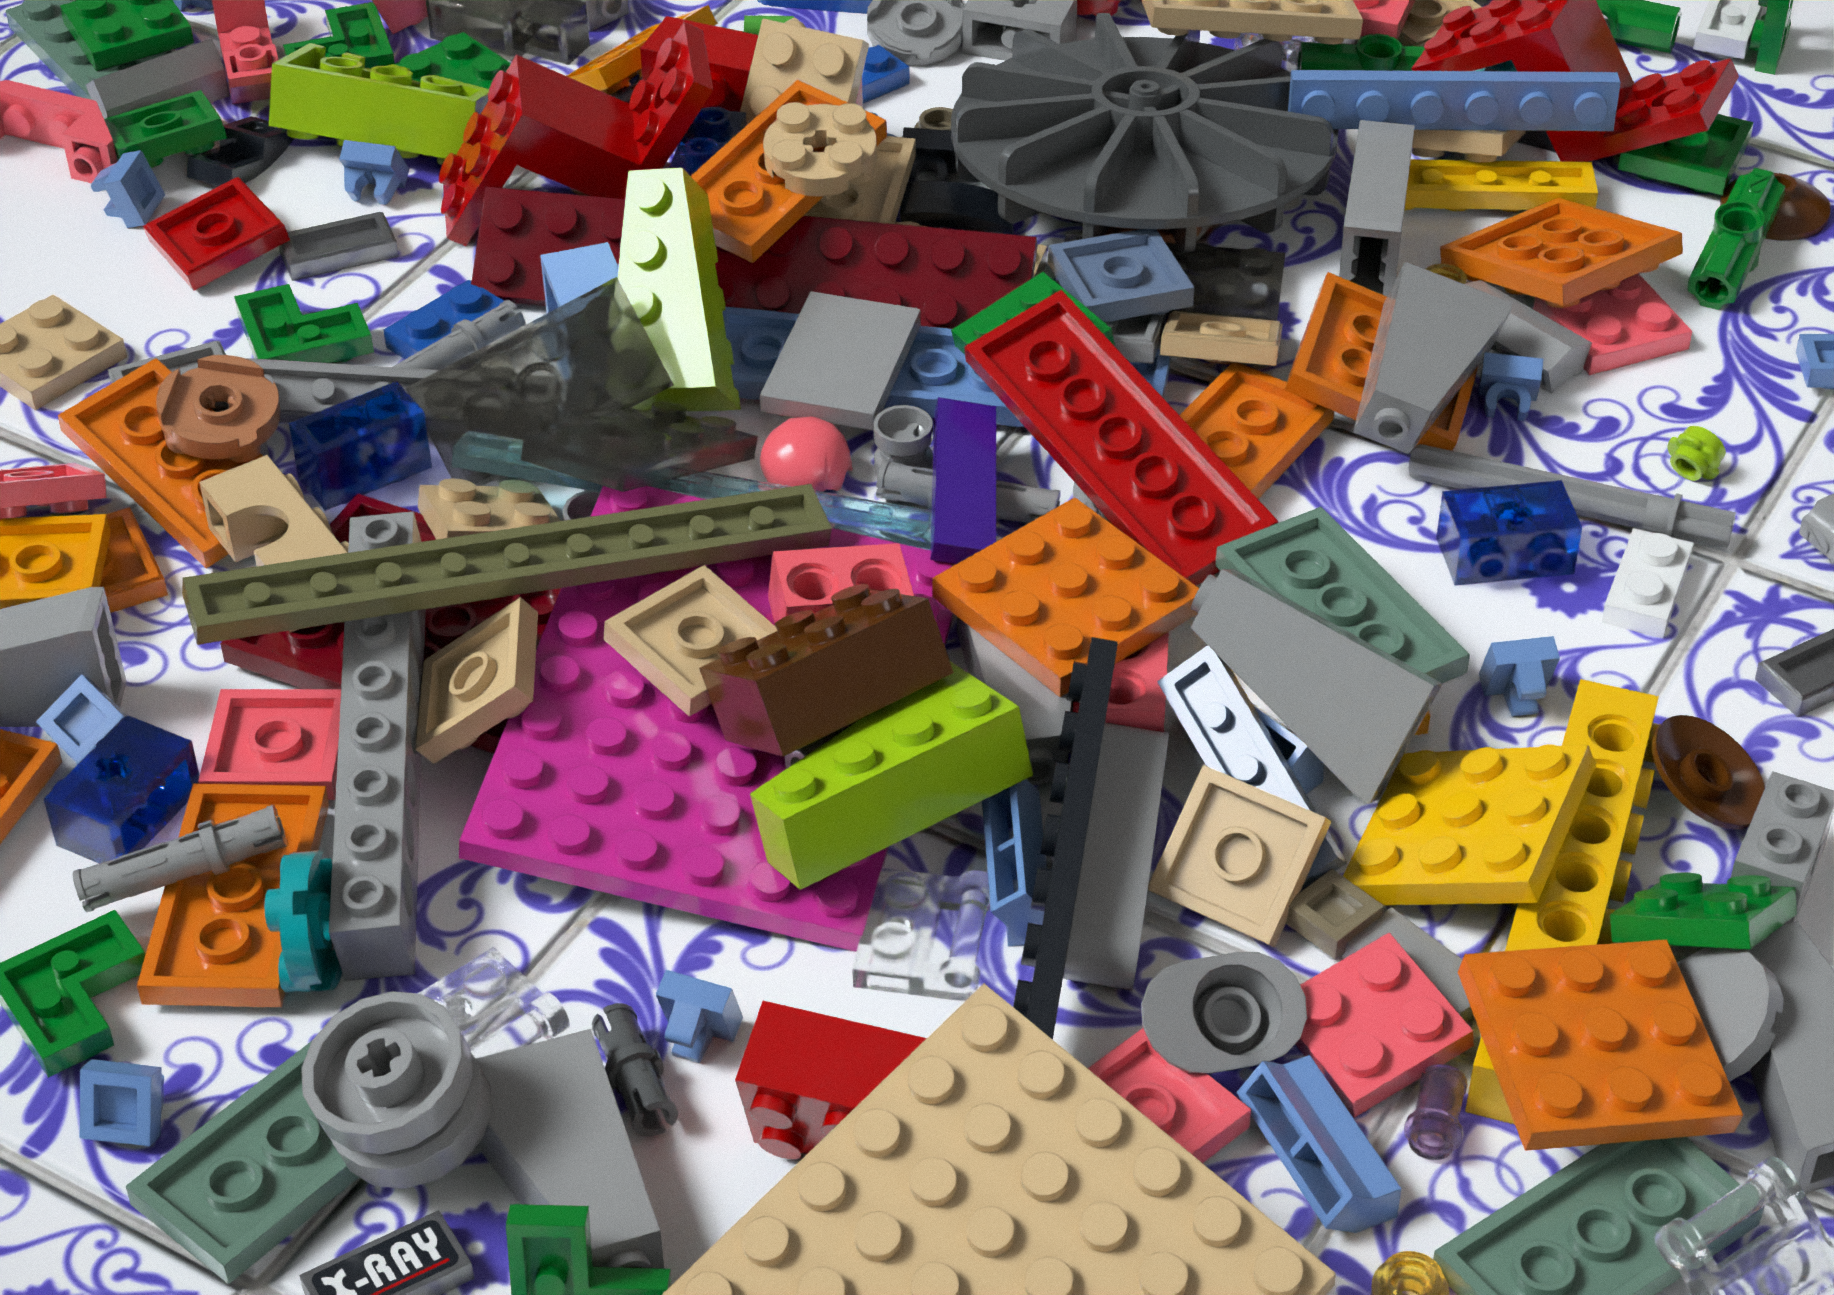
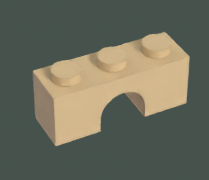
M268 455L199 482L208 527L235 562L255 555L256 566L348 553L349 543L347 541L338 542L332 534L331 527L323 511L319 507L311 509L304 500L302 490L295 477L291 473L283 475Z

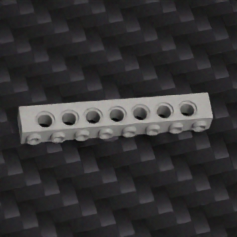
M414 511L350 518L348 553L421 542ZM426 609L346 621L344 625L329 935L345 981L415 974L421 754L415 749L424 664Z

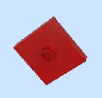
M239 177L212 189L143 226L149 242L193 291L290 241L285 225Z

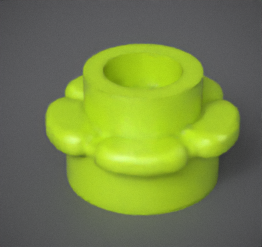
M1689 426L1678 438L1672 437L1667 445L1668 452L1671 455V466L1683 478L1692 481L1699 480L1701 477L1712 480L1720 473L1718 467L1726 455V450L1721 440L1711 431L1700 426Z

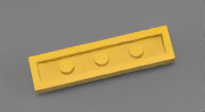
M1411 159L1404 211L1414 208H1433L1450 211L1500 209L1505 212H1518L1532 209L1556 198L1596 208L1598 189L1592 162H1472L1468 160Z

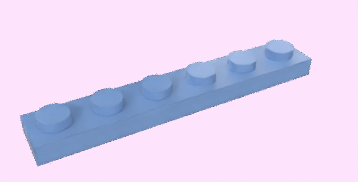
M1291 70L1288 112L1322 117L1329 121L1333 129H1359L1360 120L1415 125L1414 130L1614 131L1621 82L1617 72Z

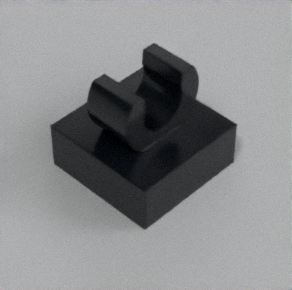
M903 128L902 137L916 139V157L908 181H918V176L922 171L936 172V181L948 182V173H958L951 131Z

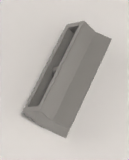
M212 38L94 79L86 84L90 97L97 102L103 118L198 90H202L210 103L230 96L225 68Z
M1482 280L1465 283L1467 286L1513 303L1512 311L1489 353L1544 359L1540 387L1551 394L1567 378L1581 374L1592 342Z

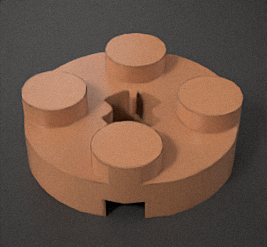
M211 355L197 359L198 368L188 370L181 375L179 367L164 379L157 393V413L159 424L165 436V442L168 448L175 453L188 454L203 459L229 458L235 462H247L259 455L261 444L269 440L278 427L281 409L277 386L275 382L272 384L265 378L262 367L249 359L232 355ZM216 402H227L229 405V409L225 411L213 412L206 410L210 407L215 408Z

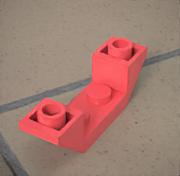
M212 0L232 104L270 99L272 63L278 61L275 44L272 43L264 0Z
M10 80L0 81V139L4 135H9L65 149L71 179L92 183L101 170L117 163L112 136L95 100Z

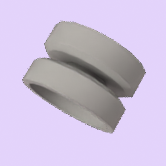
M391 991L360 999L330 1019L312 1040L302 1065V1092L309 1107L327 1136L331 1139L350 1172L373 1186L405 1189L439 1179L461 1165L484 1137L492 1114L490 1083L471 1053V1049L461 1030L446 1007L423 994Z

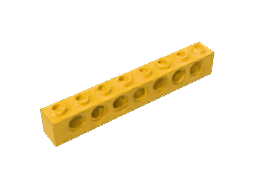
M1580 679L1562 746L1589 745L1596 768L1538 902L1518 903L1505 951L1614 943L1611 938L1610 914L1616 910L1610 909L1608 906L1610 900L1624 903L1632 862L1623 861L1620 858L1622 852L1632 855L1636 854L1644 815L1632 813L1633 806L1647 809L1655 770L1643 766L1645 761L1654 763L1651 744L1653 734L1660 725L1654 723L1659 696ZM1481 1036L1473 1064L1465 1112L1515 1125Z

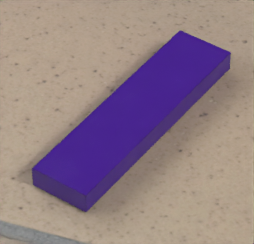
M938 397L934 413L930 560L958 564L996 542V406Z

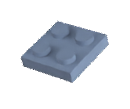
M1138 229L1049 245L1048 265L1060 285L1103 322L1148 314L1161 315L1168 313L1170 310L1193 306L1194 286L1157 229Z

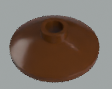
M1774 173L1779 183L1785 185V195L1765 239L1777 241L1800 240L1822 231L1828 224L1831 214V206L1827 197L1818 188L1804 180L1783 173ZM1737 179L1728 184L1724 194L1721 195L1720 205L1727 202Z
M1676 715L1666 719L1655 730L1651 747L1656 768L1672 794L1691 812L1713 825L1734 830L1749 827L1765 790V784L1757 766L1748 753L1729 734L1704 719L1689 715Z

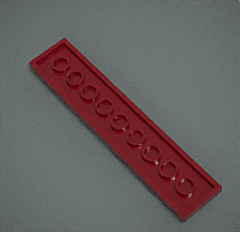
M486 187L471 284L486 289L504 301L510 300L515 304L546 306L540 255L608 242L617 264H619L626 199ZM803 216L754 263L716 246L718 262L715 263L718 285L724 294L725 307L800 314L812 291L921 309V326L954 329L1034 278L1038 242L1037 238L1033 236Z

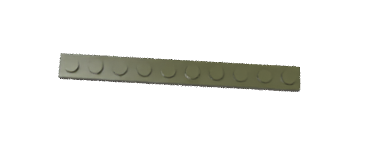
M812 484L182 577V596L196 643L200 645L773 555V551L825 547L829 545L832 527Z

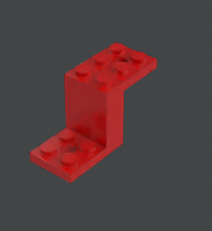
M1493 0L1487 6L1472 10L1471 6L1460 7L1443 18V25L1436 35L1425 43V50L1411 68L1412 71H1475L1512 60L1517 72H1617L1621 83L1614 131H1546L1559 160L1562 162H1589L1708 131L1739 78L1734 63L1729 58L1715 63H1710L1709 60H1701L1687 66L1679 73L1664 77L1659 73L1645 76L1634 83L1596 0Z
M683 22L673 39L667 38L663 42L656 57V67L647 81L640 80L632 92L629 103L516 54L507 71L500 70L495 75L488 92L489 101L481 114L474 112L470 117L464 130V142L457 154L450 153L442 164L439 173V183L443 184L444 190L441 214L445 215L446 238L467 246L480 225L485 188H503L516 165L589 196L626 199L628 171L663 169L713 92L703 30Z

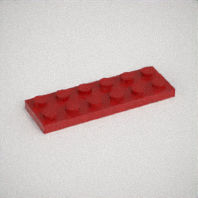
M1062 290L964 346L966 362L1116 528L1195 586L1202 583L1208 575H1215L1220 572L1215 566L1218 546L1278 523V520Z

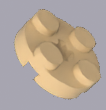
M798 102L787 103L777 110V120L768 127L764 135V161L767 172L772 178L775 173L777 176L785 179V188L797 194L807 196L840 194L850 189V180L857 178L862 173L865 180L872 174L876 166V134L874 128L867 121L866 111L857 104L847 103L840 106L814 104L806 106ZM825 147L824 152H813V149Z

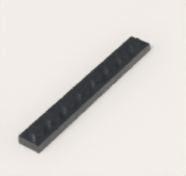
M1095 637L1091 638L1087 663L1076 661L1073 663L1067 701L1080 703L1078 713L1065 711L1058 748L1059 751L1070 752L1071 757L1069 763L1056 761L1049 802L1062 804L1061 815L1047 813L1040 855L1053 857L1051 869L1037 868L1030 909L1044 911L1042 925L1028 922L1021 965L1034 967L1032 982L1018 979L1013 1004L1017 1011L1052 1040L1118 641Z

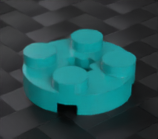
M320 850L293 852L290 855H284L280 863V888L268 889L265 895L264 909L267 927L271 932L280 931L282 952L278 964L279 981L281 988L287 993L334 990L342 976V970L335 949L332 950V941L329 935L331 858L321 859L324 851Z

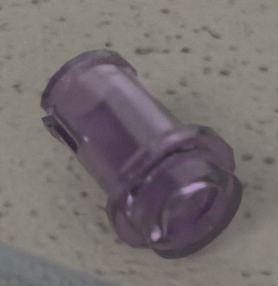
M1436 1064L1427 1067L1425 1073L1422 1072L1416 1109L1408 1115L1404 1124V1134L1409 1141L1411 1150L1418 1156L1428 1160L1447 1158L1454 1150L1459 1148L1463 1140V1126L1459 1122V1117L1468 1083L1465 1075L1455 1067Z

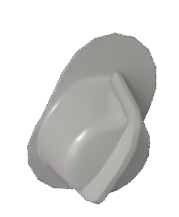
M1233 952L1185 960L1165 967L1150 981L1141 1003L1142 1026L1152 1048L1168 1064L1188 1073L1212 1074L1259 1065L1262 1061L1270 1062L1280 1058L1300 1039L1307 1020L1306 997L1296 976L1279 960L1260 952Z

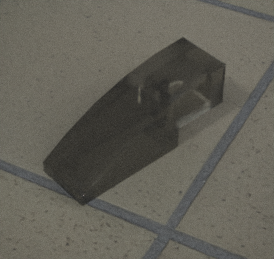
M426 0L430 38L443 41L444 38L450 35L464 32L507 61L512 62L516 54L523 56L525 53L570 65L590 46L587 7L584 1Z

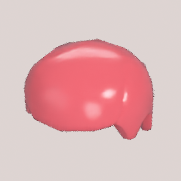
M812 416L789 418L773 429L765 440L760 456L762 473L772 490L812 484L816 495L823 493L826 489L839 491L842 488L847 470H853L850 450L841 431L834 424Z

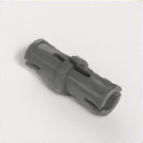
M624 1003L608 1005L603 1008V1011L610 1023L611 1030L608 1031L603 1017L598 1013L594 1016L591 1025L592 1031L599 1040L607 1060L605 1071L611 1088H616L617 1093L621 1094L631 1117L632 1127L637 1134L642 1136L662 1134L666 1132V1128L661 1121L657 1109H661L666 1122L671 1126L676 1123L678 1109L671 1100L661 1077L664 1071L661 1056L656 1048L653 1050L652 1046L647 1044L638 1024L636 1012L631 1006Z

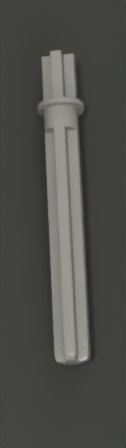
M1423 444L1414 447L1409 460V475L1413 479L1662 533L1672 538L1676 536L1726 548L1729 546L1736 519V512L1682 501L1683 494L1676 493L1673 499Z

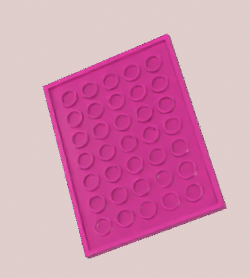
M606 477L590 517L706 499ZM832 528L829 545L818 548L893 544L896 542ZM900 544L914 596L929 599L944 645H946L954 614L932 597V578L956 564L930 560L931 550ZM773 555L705 565L775 626L768 600ZM701 566L561 588L536 650L533 702L529 703L526 709L518 716L509 718L459 839V858L860 953L889 847L801 890L767 863L750 796L751 792L786 769L785 756H778L726 741L712 703L689 717L604 640V624L606 620Z

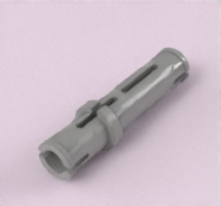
M505 300L498 307L473 321L463 319L453 325L454 327L449 335L393 367L455 371L467 363L477 365L487 359L489 350L515 335L525 332V319L521 311L509 317V313L516 310L517 306L510 300Z
M883 460L877 477L876 488L878 489L876 497L928 506V511L932 512L933 469L907 466ZM996 480V518L1030 523L1060 506V501L1058 500L1061 497V490L1034 488Z
M270 805L249 815L216 824L214 820H209L198 824V831L186 834L185 836L162 842L101 864L74 870L72 876L79 901L85 900L82 902V907L88 913L110 903L133 897L194 875H200L212 871L214 875H219L230 871V864L260 853L287 847L288 843L280 817L276 818L278 811L275 805Z

